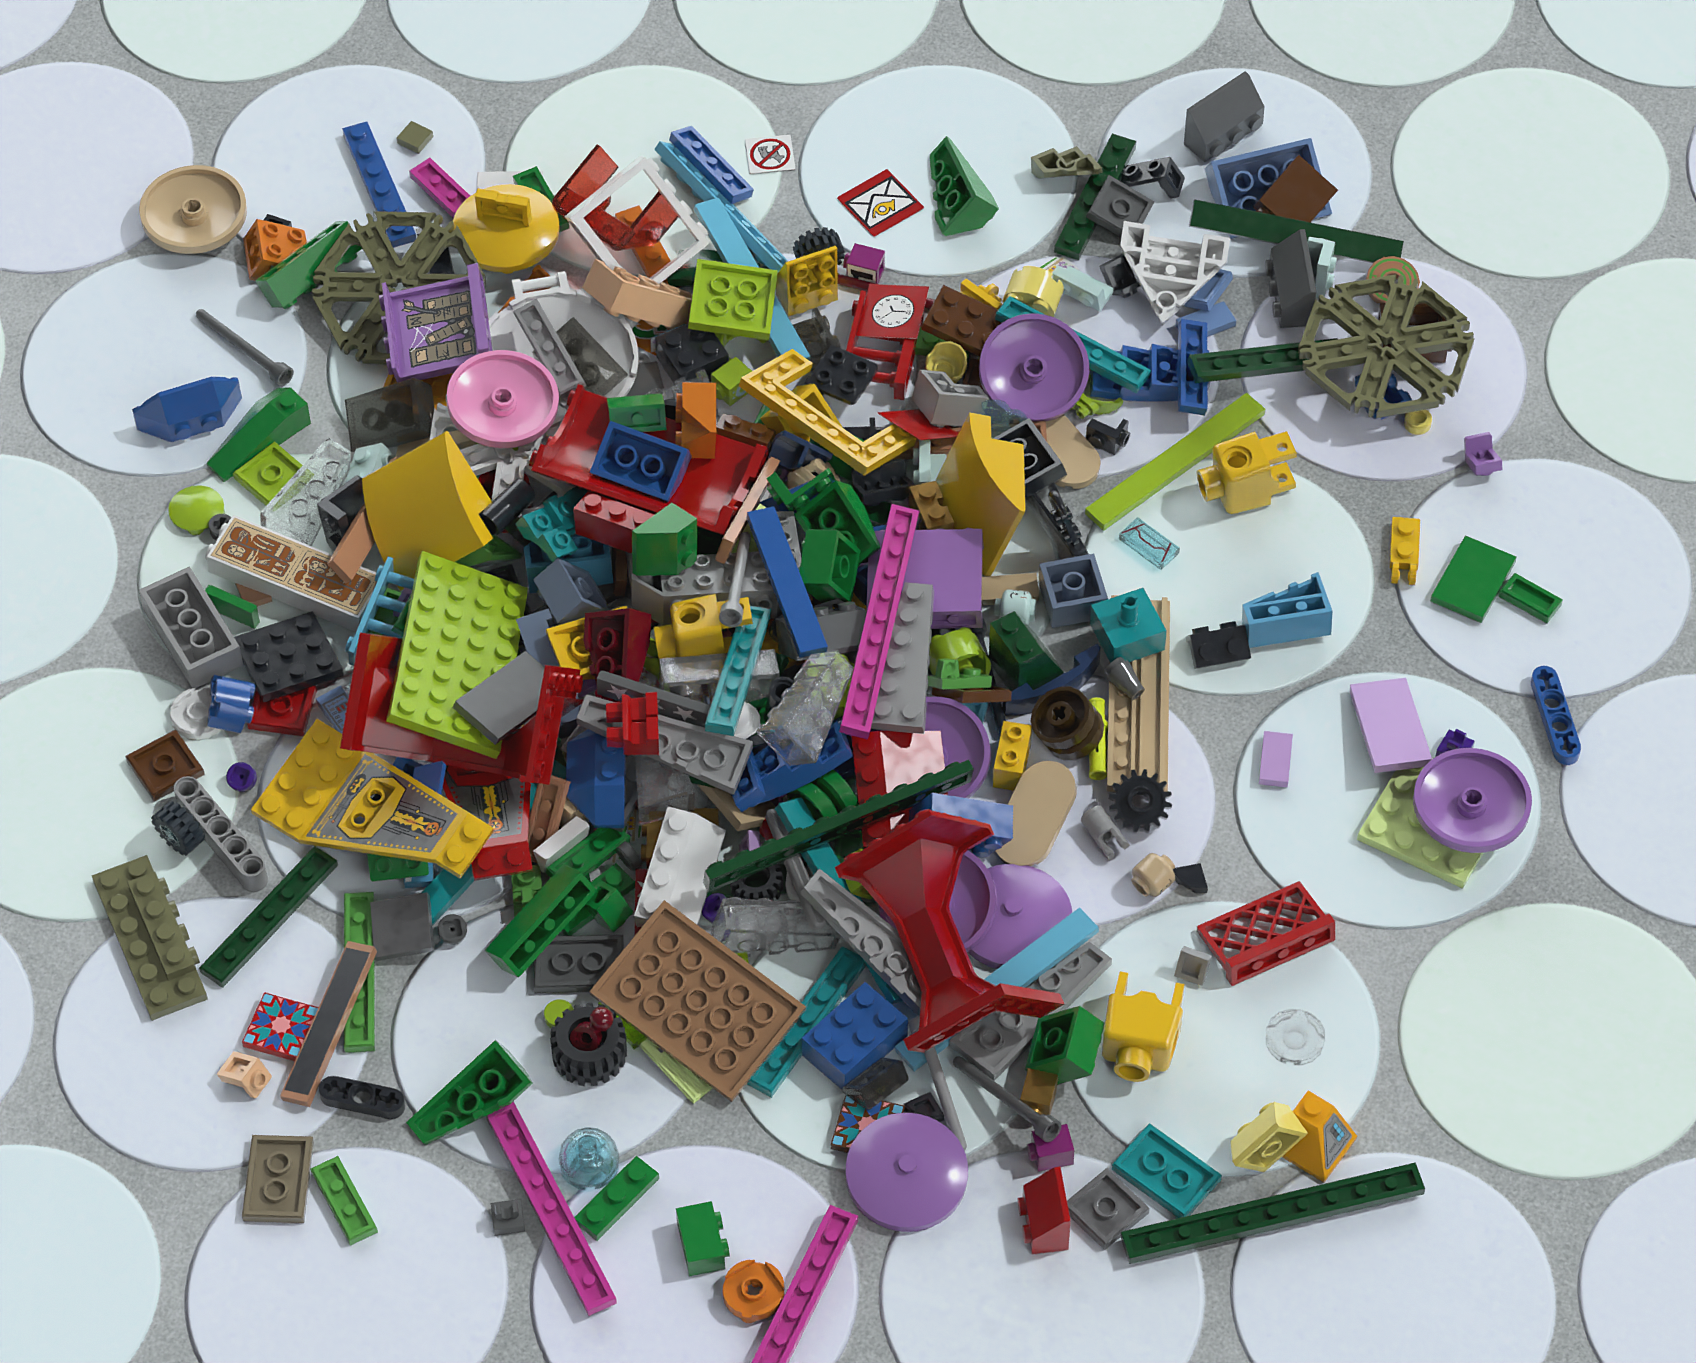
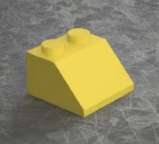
M1277 1102L1265 1105L1259 1111L1260 1115L1252 1122L1241 1126L1237 1132L1238 1134L1230 1141L1232 1162L1235 1166L1265 1172L1308 1134L1288 1105Z

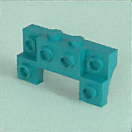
M574 487L562 497L558 498L557 495H554L543 502V508L523 515L517 521L516 526L523 537L539 545L552 562L565 555H572L578 550L571 536L576 535L573 508L588 490Z

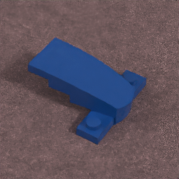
M1181 319L1178 325V349L1151 344L1149 350L1122 345L1121 350L1116 351L1151 370L1149 378L1137 394L1091 370L1090 397L1114 400L1121 398L1124 401L1144 402L1178 401V412L1205 416L1208 409L1210 382L1195 383L1187 359L1191 354L1209 353V350H1207V323Z
M838 721L814 738L806 730L784 747L776 739L755 756H753L751 751L735 794H730L740 811L743 812L749 807H754L759 803L772 800L798 789L853 756L846 734L839 732L841 725Z

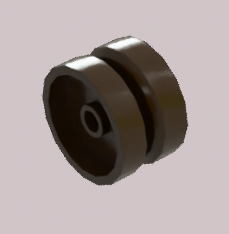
M1071 686L1057 687L1047 691L1038 699L1032 709L1030 722L1033 732L1055 757L1062 760H1077L1087 756L1098 746L1103 737L1104 723L1102 715L1080 690Z

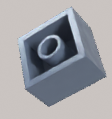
M1094 553L1039 563L1038 584L1052 628L1090 621L1091 605L1108 599Z
M559 558L533 579L539 589L537 591L539 597L547 603L551 610V617L558 625L585 618V613L611 610L590 572Z

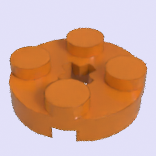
M744 1260L730 1268L723 1284V1300L732 1314L741 1318L745 1323H753L766 1319L777 1312L784 1298V1280L780 1271L774 1265L768 1262L763 1264L755 1262V1260ZM749 1285H752L754 1288L759 1286L762 1288L759 1290L758 1295L747 1294Z

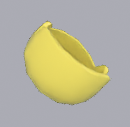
M954 342L937 343L926 358L925 369L945 372L955 384L961 380L966 372L967 354L960 345Z

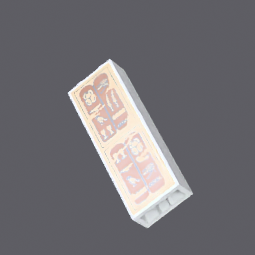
M236 515L231 517L228 524L224 523L218 535L219 538L215 544H211L208 547L205 555L209 573L270 595L273 599L307 613L313 611L317 617L354 632L357 631L377 583L375 581L376 572L360 566L354 578L345 584L327 565L332 554Z

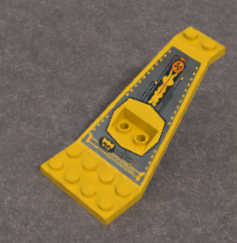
M318 718L251 808L253 815L299 844L436 863L460 879L494 832L493 827L374 753L340 749L342 733ZM373 794H379L381 795V799L378 801H374L371 799V796ZM357 817H363L365 819V821L362 824H357L354 822L355 818Z

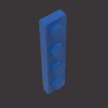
M692 125L671 132L669 141L731 204L752 197L754 189Z

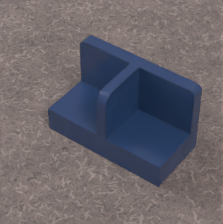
M784 430L775 435L766 460L768 461L771 457L780 460L779 467L793 472L800 467L809 465L812 460L817 458L825 463L831 460L833 454ZM813 472V473H812L814 476L819 475V474L816 473V472Z

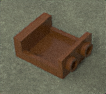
M1298 155L1256 202L1253 208L1256 212L1312 222L1336 194L1338 189Z

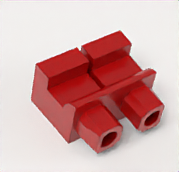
M646 692L645 697L630 698L629 695L622 694V702L606 703L607 723L623 722V727H607V747H623L624 755H659L657 692Z

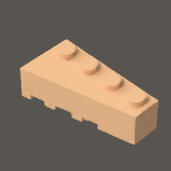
M594 260L582 288L604 306L603 310L608 314L616 317L619 314H623L632 321L639 322L642 319L649 325L658 328L660 325H664L669 330L689 323L692 302L691 292L662 282L659 285L657 282L640 274L637 278L626 272L625 269L617 266L612 271L603 261Z

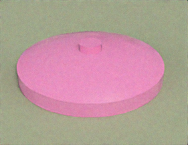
M495 350L475 355L456 369L447 388V409L457 429L472 441L493 448H514L535 441L551 427L558 412L559 392L552 374L539 361L520 352Z

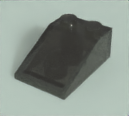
M574 317L556 331L586 384V387H584L586 391L605 396L628 376V373ZM533 351L534 359L541 363L537 354Z
M411 378L345 399L351 452H355L356 448L383 443L387 448L397 447L398 445L430 437L434 415L432 385Z

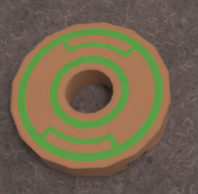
M1395 256L1383 257L1375 261L1368 269L1366 279L1396 274V280H1398L1400 275L1404 276L1403 283L1405 285H1411L1414 278L1418 279V288L1420 284L1419 275L1414 266L1405 259ZM1384 293L1368 294L1377 304L1386 303L1388 296Z

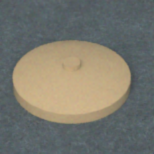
M190 165L170 170L156 178L142 195L139 213L146 235L155 244L176 253L197 254L219 248L238 234L246 220L247 203L243 188L233 176L215 167Z

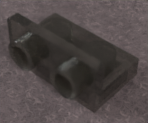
M817 307L812 309L811 319L793 324L794 329L810 355V362L813 363L811 371H814L820 358L825 355L831 345L841 348L838 337L830 332L827 317L825 315L822 316Z

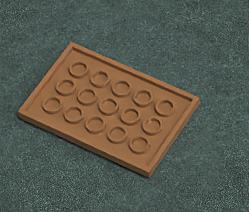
M665 900L589 991L590 995L609 1010L612 1009L616 1012L617 1016L731 1102L734 1101L750 1078L806 1010L805 1005Z

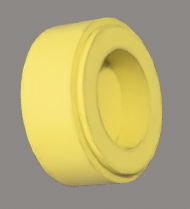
M1428 410L1405 414L1404 427L1408 432L1421 435L1430 430L1432 415Z

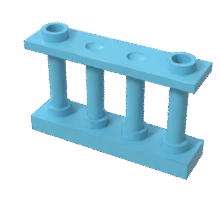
M387 557L384 566L380 565L375 576L377 583L355 636H350L347 641L345 652L348 653L350 665L354 666L360 632L368 633L369 630L387 636L403 638L391 631L393 625L374 620L379 606L401 613L406 604L405 602L384 596L389 583L411 590L413 588V578L394 573L393 558Z

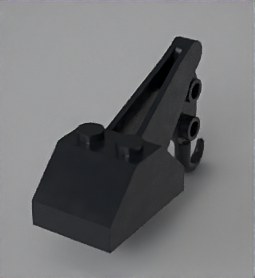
M1028 418L994 437L993 439L1024 444L1025 500L1030 498L1066 545L1072 557L1088 555V551L1080 539L1082 535L1076 524L1071 520L1073 515L1066 503L1064 504L1055 483L1067 476V472L1063 463L1031 419ZM1047 488L1049 489L1048 498L1054 509L1050 512L1037 495Z

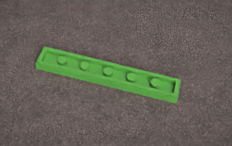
M374 892L344 893V948L347 941L373 946L370 902H375ZM375 958L344 1027L345 1053L375 1051Z

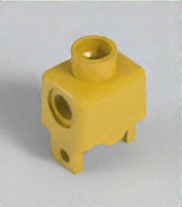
M1254 431L1216 444L1213 447V466L1199 469L1196 472L1198 485L1204 500L1207 502L1220 498L1226 512L1235 514L1271 505L1272 495L1296 488V482L1287 462L1270 467L1272 464L1297 457V452L1288 432L1285 431L1259 439ZM1283 447V448H1286L1287 450H1286V451H1279L1278 448ZM1279 478H1284L1286 481L1279 482Z
M716 594L673 603L670 606L672 624L654 627L659 661L678 658L680 673L685 678L721 674L733 636L723 638L722 629L731 627L723 625L719 619L721 606L728 600L717 602ZM740 598L739 604L744 612L742 622L738 626L753 624L749 598Z
M1120 971L1115 993L1110 994L1108 999L1102 1056L1107 1061L1115 1062L1114 1072L1119 1077L1128 1081L1141 1082L1149 1078L1151 1070L1163 1072L1170 1067L1181 1032L1183 1016L1181 1006L1185 984H1175L1171 1004L1161 1002L1156 994L1141 990L1135 995L1126 996L1128 973Z

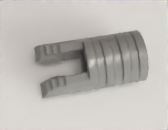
M1102 806L1092 807L1081 817L1082 824L1109 861L1115 855L1106 842L1115 837L1119 846L1124 848V850L1130 846Z

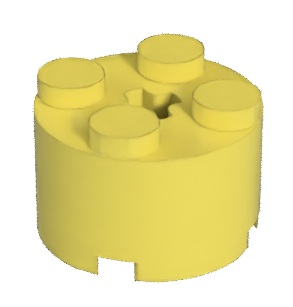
M1023 266L1022 270L1017 271L1015 269L1003 297V303L1011 296L1045 315L1054 317L1064 291V286L1060 280L1058 282L1051 278L1052 273L1043 268Z

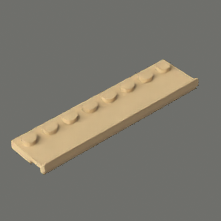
M1162 597V600H1150L1167 630L1165 650L1130 662L1145 691L1137 699L1131 700L1127 694L1109 681L1106 792H1116L1112 788L1113 783L1121 785L1120 776L1124 774L1127 778H1131V770L1133 769L1136 771L1137 776H1141L1144 769H1147V777L1150 778L1157 773V782L1166 781L1167 785L1163 790L1164 792L1168 791L1170 601H1168V597Z

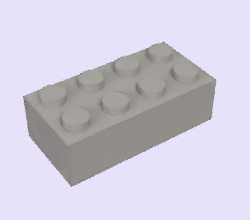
M190 566L139 589L144 612L191 688H197L210 682L213 675L223 676L244 666L240 646Z

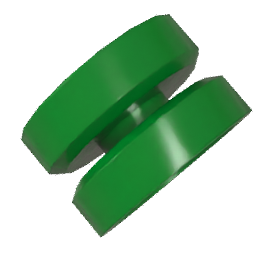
M833 769L810 783L787 793L788 801L802 797L815 821L821 817L828 816L830 818L835 816L848 806H859L858 800L850 786Z

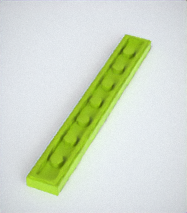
M1245 393L1086 507L1085 515L1103 531L1210 455L1216 444L1232 439L1264 416L1266 409L1248 393Z

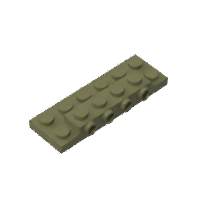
M145 855L91 875L151 1021L208 1000L207 993L195 966L200 963L194 946L187 947L185 941L190 940L184 923L178 925L175 918L180 917L175 901L168 902L166 895L170 894L164 877L158 879L148 856Z

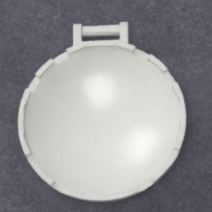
M565 271L557 272L555 276L520 281V279L512 280L515 299L509 302V306L499 313L495 312L489 319L493 351L508 350L520 352L541 363L513 313L514 310L537 299L586 384L585 390L607 398L625 397L635 381L639 358L636 338L626 319L620 315L616 317L603 310L604 306L594 297L591 298L577 294L576 290H569ZM559 286V287H557V288H551V289H545V290H540V291H534V292L523 293V292H526V291H532V290H538V289H544V288ZM558 405L556 417L565 415L567 410Z

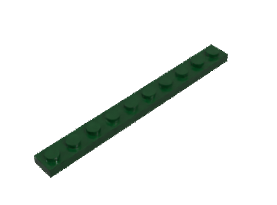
M969 759L961 763H950L940 772L935 774L932 772L926 773L916 782L909 785L906 783L900 784L892 792L882 796L880 794L874 795L866 803L859 806H848L841 810L839 814L830 818L828 816L821 817L809 827L804 829L801 827L795 828L787 836L778 840L774 838L769 839L754 850H743L730 860L714 862L705 870L703 884L709 893L913 807L931 793L944 794L971 782L974 768Z
M1416 1162L1122 1231L1120 1238L1128 1262L1133 1264L1424 1195L1425 1186Z

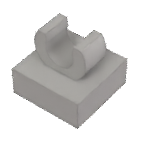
M1184 946L1180 952L1174 976L1202 986L1205 982L1212 956Z

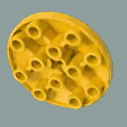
M514 184L496 185L485 189L478 188L476 193L468 197L460 205L453 219L455 228L456 226L459 227L481 269L502 272L504 274H511L514 271L526 269L547 257L558 240L560 230L558 214L550 200L534 189Z

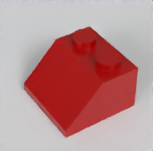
M1061 1166L1050 1169L1023 1185L1022 1197L1017 1198L1019 1215L1025 1216L1027 1224L1022 1225L1024 1243H1030L1032 1254L1069 1249L1071 1220Z

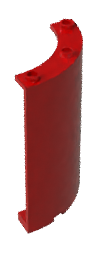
M578 384L576 390H571L568 396L567 406L569 407L554 436H549L546 445L540 444L538 451H533L529 466L532 467L531 471L653 513H658L670 503H673L697 518L698 528L725 536L749 494L748 489L751 483L754 484L760 475L769 452L766 446L758 443L754 447L716 434L715 458H691L681 484L669 502L590 474L591 467L609 425V410L607 397L586 391L583 385ZM666 417V430L643 433L676 445V431H681V423H676V420Z

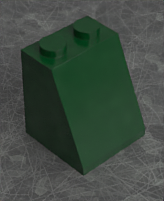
M1015 611L990 622L989 659L991 666L1010 691L1017 689L1025 683L1034 691L1064 674V671L1037 634Z

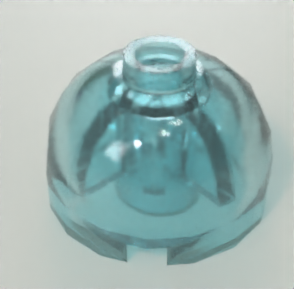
M592 1127L577 1129L569 1134L561 1144L558 1158L561 1175L568 1184L578 1189L585 1190V1187L602 1188L616 1176L619 1170L620 1156L617 1145L612 1137L601 1129Z

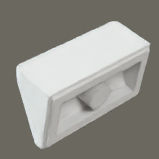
M576 816L533 850L541 872H546L548 866L588 836L590 827L587 822Z

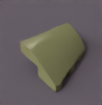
M1077 146L1061 153L1052 148L1031 157V173L1039 179L1102 173V167L1091 154L1084 155Z

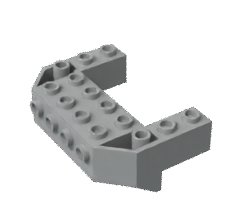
M779 511L777 515L796 565L799 567L801 565V553L794 511ZM759 551L748 552L740 598L748 597L750 606L771 609L770 619H775L782 615V611ZM626 552L631 607L635 610L651 614L652 620L664 626L672 624L670 606L675 602L716 594L717 602L728 600L736 553H731L725 564L716 561V554L697 555V561L678 575L636 576L632 573V554Z

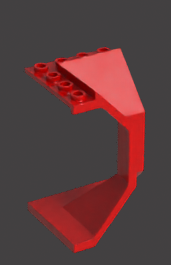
M360 632L340 749L434 763L443 761L446 765L505 775L528 783L550 785L561 718L584 701V699L576 698V694L580 693L583 684L580 669L545 665L537 714L517 733L510 734L502 740L501 751L497 759L387 722L403 638Z
M926 809L917 813L914 816L915 819L907 824H900L892 828L891 833L887 836L872 840L864 850L849 854L844 858L843 863L835 867L839 878L857 881L862 884L894 922L920 985L922 996L919 1031L903 1039L908 1051L924 1053L995 1011L1042 1018L1064 1005L1060 993L1002 983L994 985L978 977L967 955L950 913L949 904L964 853L994 835L990 824Z

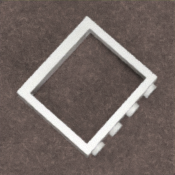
M639 156L569 212L565 218L597 260L603 261L612 271L615 266L621 268L583 217L643 170L696 239L693 244L649 278L660 284L710 243L706 237L709 233L700 222L695 223L691 218L690 214L693 212L683 200L679 202L675 197L676 189L669 180L665 179L663 181L657 173L660 168L654 160Z

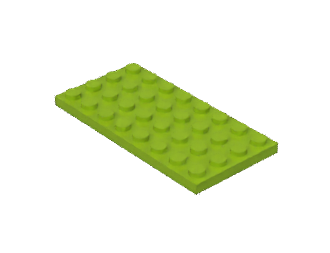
M422 551L418 558L386 721L497 759L501 751L502 740L496 745L493 744L452 707L456 700L517 657L521 633L516 619L524 616L528 588Z

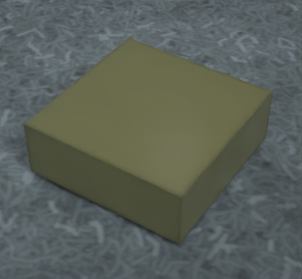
M411 121L396 139L397 144L419 154L434 136L432 130Z

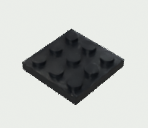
M313 611L234 637L240 646L243 664L252 682L255 683V688L263 703L344 676L343 668Z

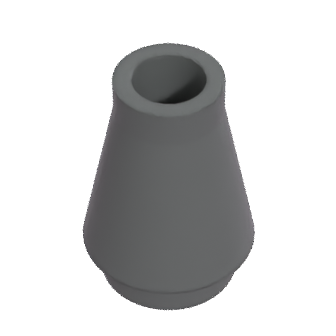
M1119 657L1112 661L1104 670L1107 675L1106 679L1127 694L1131 700L1137 699L1145 691L1128 660L1125 661L1122 657Z

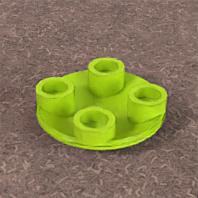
M197 485L184 488L176 493L169 503L168 512L170 519L176 526L187 530L191 535H200L205 529L209 528L210 519L217 514H225L223 499L216 490L207 486Z

